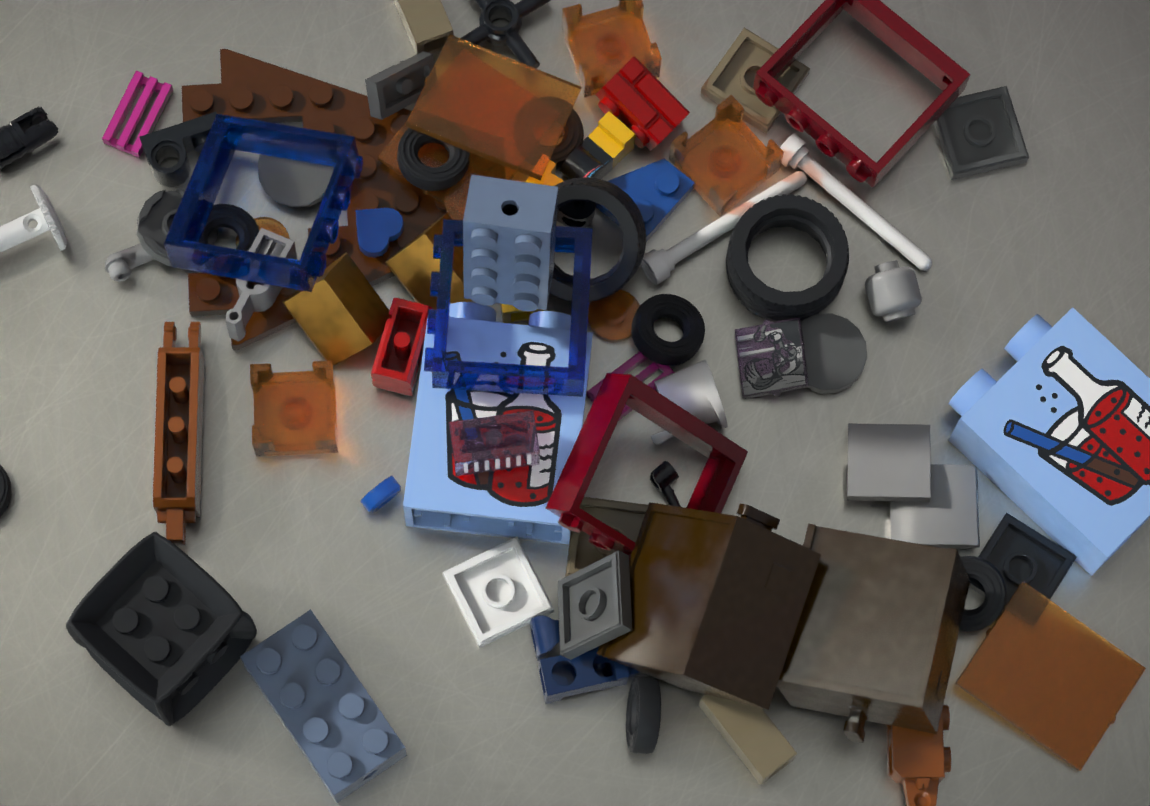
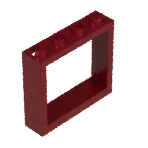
M825 0L756 72L753 89L759 100L769 107L775 106L780 110L791 127L799 132L805 131L816 140L817 147L829 157L835 156L845 164L847 172L855 180L861 183L865 181L874 188L965 90L971 74L880 0ZM843 10L943 91L877 163L777 81L785 70Z
M607 373L546 509L560 517L558 523L561 526L581 533L582 530L590 535L588 541L592 545L606 551H611L612 549L614 551L619 550L629 555L630 560L636 542L579 508L625 405L708 458L686 508L722 513L748 451L633 375Z

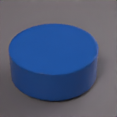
M390 476L368 492L360 502L369 513H374L391 501L401 491V486L393 476Z

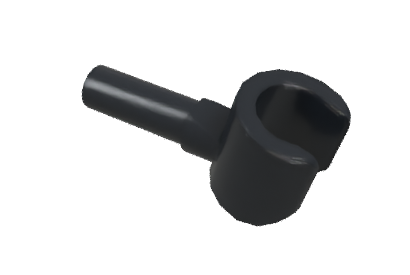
M664 461L651 472L650 481L657 490L662 492L669 505L681 507L674 490L670 486L679 478V475L668 461Z

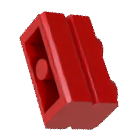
M635 56L595 94L600 99L598 105L604 114L608 111L611 112L635 133L634 144L640 148L646 146L650 151L658 146L690 113Z
M393 298L389 319L386 321L371 371L373 386L412 396L422 364L428 314H434L432 307L401 298Z

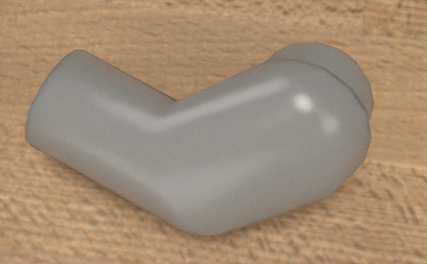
M140 243L108 256L105 262V270L110 274L112 280L120 282L129 278L132 268L154 259L142 248Z

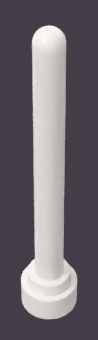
M793 133L781 145L774 156L786 168L788 166L794 169L799 167L922 271L931 268L932 259L810 157V151L806 148L807 143L797 134Z
M803 171L792 173L667 251L664 249L659 251L653 249L646 253L641 262L645 275L654 285L671 276L670 272L675 269L674 264L733 229L742 215L750 207H753L754 204L759 203L763 199L766 200L768 197L782 196V194L788 195L803 186L807 181L806 174Z

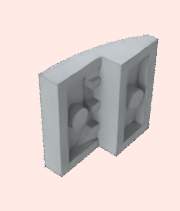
M848 423L847 500L930 502V425Z
M931 464L930 502L890 501L891 539L945 549L979 548L977 467L974 465Z

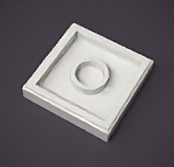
M518 537L510 539L443 572V576L479 648L530 624V620L536 616H547L554 612V608Z

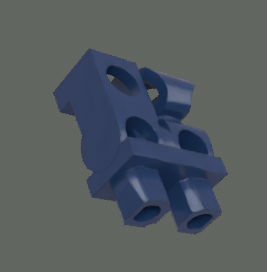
M544 615L536 616L530 620L537 661H539L538 671L545 704L560 701L568 696L603 690L613 686L627 685L629 677L642 674L640 671L598 655L599 646L571 660L561 655L546 658V655L560 643L559 620H554Z

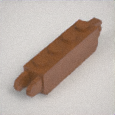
M165 322L163 347L158 349L153 507L157 513V522L166 523V539L176 546L186 545L187 523H196V517H200L205 361L201 351L200 322L190 323L188 328L189 347H175L177 340L175 322Z
M943 705L937 734L887 725L888 775L897 784H903L907 806H936L938 785L945 778V772L951 771L950 747H944L943 730H949L950 725L948 705Z

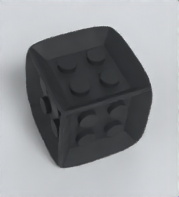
M158 532L149 534L134 545L85 595L66 623V629L73 640L86 648L104 671L167 726H171L179 721L205 698L240 660V656L246 652L257 634V629L251 616L242 611L233 597L185 552Z

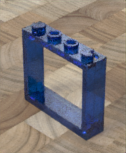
M216 114L164 242L172 267L312 292L317 277H322L324 274L326 252L329 244H334L337 239L340 214L342 210L346 211L349 207L352 182L354 178H359L362 172L363 157L359 156L355 137ZM235 150L335 167L300 260L198 243Z
M443 219L442 235H434L433 259H440V271H432L430 296L437 297V310L429 309L427 334L435 335L434 348L426 347L424 371L432 372V388L583 397L593 228L556 226L555 252L574 253L568 367L446 360L455 246H463V220Z

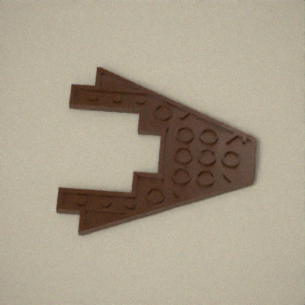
M220 49L221 83L182 86L183 122L213 112L217 113L221 126L303 122L304 129L319 133L330 142L336 156H344L348 226L308 228L309 266L292 268L273 305L265 311L253 312L245 327L246 335L242 340L236 341L231 339L233 350H240L297 323L282 301L344 253H348L371 286L379 284L395 276L385 262L447 212L463 230V218L471 174L506 179L503 141L456 126L465 135L470 147V161L464 177L456 185L445 190L428 191L420 189L407 181L401 173L397 161L398 145L401 137L409 127L420 121L435 118L405 108L382 120L370 116L368 96L228 49ZM437 143L426 144L418 152L420 161L429 167H440L450 157L448 150ZM393 208L402 215L404 228L401 236L389 242V248L382 256L374 258L364 255L358 245L355 210ZM207 272L188 273L189 312L191 317L226 315L227 311L234 308L239 299L236 275L222 277Z

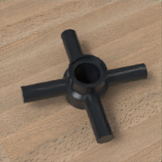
M475 0L482 9L479 19L480 26L447 46L451 56L456 60L487 40L494 46L502 47L508 45L527 73L535 71L540 66V63L519 35L522 27V18L551 0H521L516 4L510 0ZM497 18H505L510 21L504 27H497L491 22Z

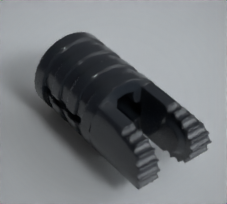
M38 106L12 120L8 125L0 127V170L57 135L59 132L58 127L53 121L47 120L48 114L42 107L39 108Z

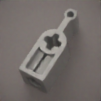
M264 228L260 229L236 275L239 299L234 308L226 313V325L231 339L236 341L242 340L246 335L245 327L253 312L265 311L275 302L297 261L296 247L293 240Z

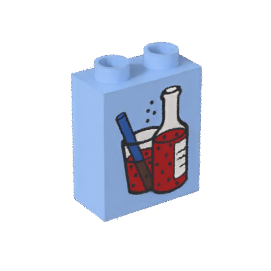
M473 302L450 304L447 316L428 314L403 501L406 526L569 544L571 530L561 526L558 523L560 517L547 510L546 506L583 426L593 333L577 331L578 320L575 317L554 311L531 313L528 325L496 322L497 312L495 309ZM531 454V464L527 465V455ZM516 456H521V466H516ZM510 457V467L506 468V458ZM495 459H500V469L495 468ZM489 460V470L485 471V461ZM474 462H478V472L474 471ZM468 463V473H464L463 464Z
M1072 307L1053 327L1039 314L1031 318L1004 348L1017 363L998 381L994 380L982 368L958 390L948 404L962 417L959 419L948 441L1059 546L1077 556L1075 561L1092 576L1150 518V378Z

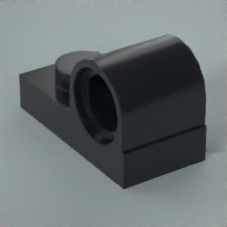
M216 112L140 136L148 164L151 166L155 179L167 187L179 186L188 179L191 171L187 156L188 152L194 150L196 152H205L216 147L218 142L225 140ZM174 157L179 159L178 163L171 168L160 166L161 162L166 158Z

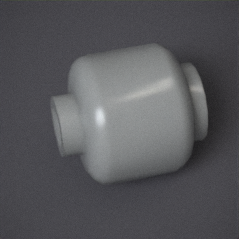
M898 260L874 266L876 274L869 276L865 281V289L873 315L883 317L885 322L915 315L914 308L921 304L922 297L914 269L911 267H899Z

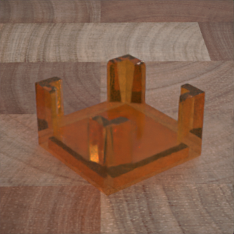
M619 0L616 7L583 16L581 4L562 8V30L584 97L595 95L633 56L656 78L660 76L662 58L657 43L651 44L643 21L644 4L642 0Z
M730 95L716 107L715 118L689 139H687L688 133L686 131L671 142L669 161L695 182V190L720 217L779 171L784 151L772 139L768 141L766 147L742 121L744 108L733 95Z
M333 360L312 362L313 371L273 373L271 364H250V382L254 398L252 445L256 457L338 453L336 374Z

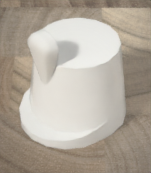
M706 360L654 381L657 392L704 423L708 424L717 421L722 429L728 427L718 390ZM667 431L651 436L655 445H659L674 437Z

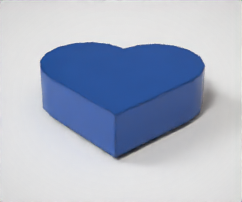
M393 208L355 210L357 238L361 252L368 257L376 258L382 256L389 248V242L399 238L403 232L404 223L402 215Z

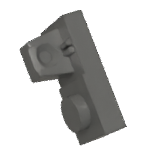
M422 51L405 61H400L397 65H393L365 79L370 116L382 120L436 92L438 86L433 54Z

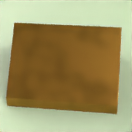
M449 212L444 214L385 262L416 303L433 308V315L447 316L450 304L472 301L471 299L464 298L463 230Z
M344 253L282 301L330 367L372 345L384 331L386 321L389 319L390 310L348 253Z

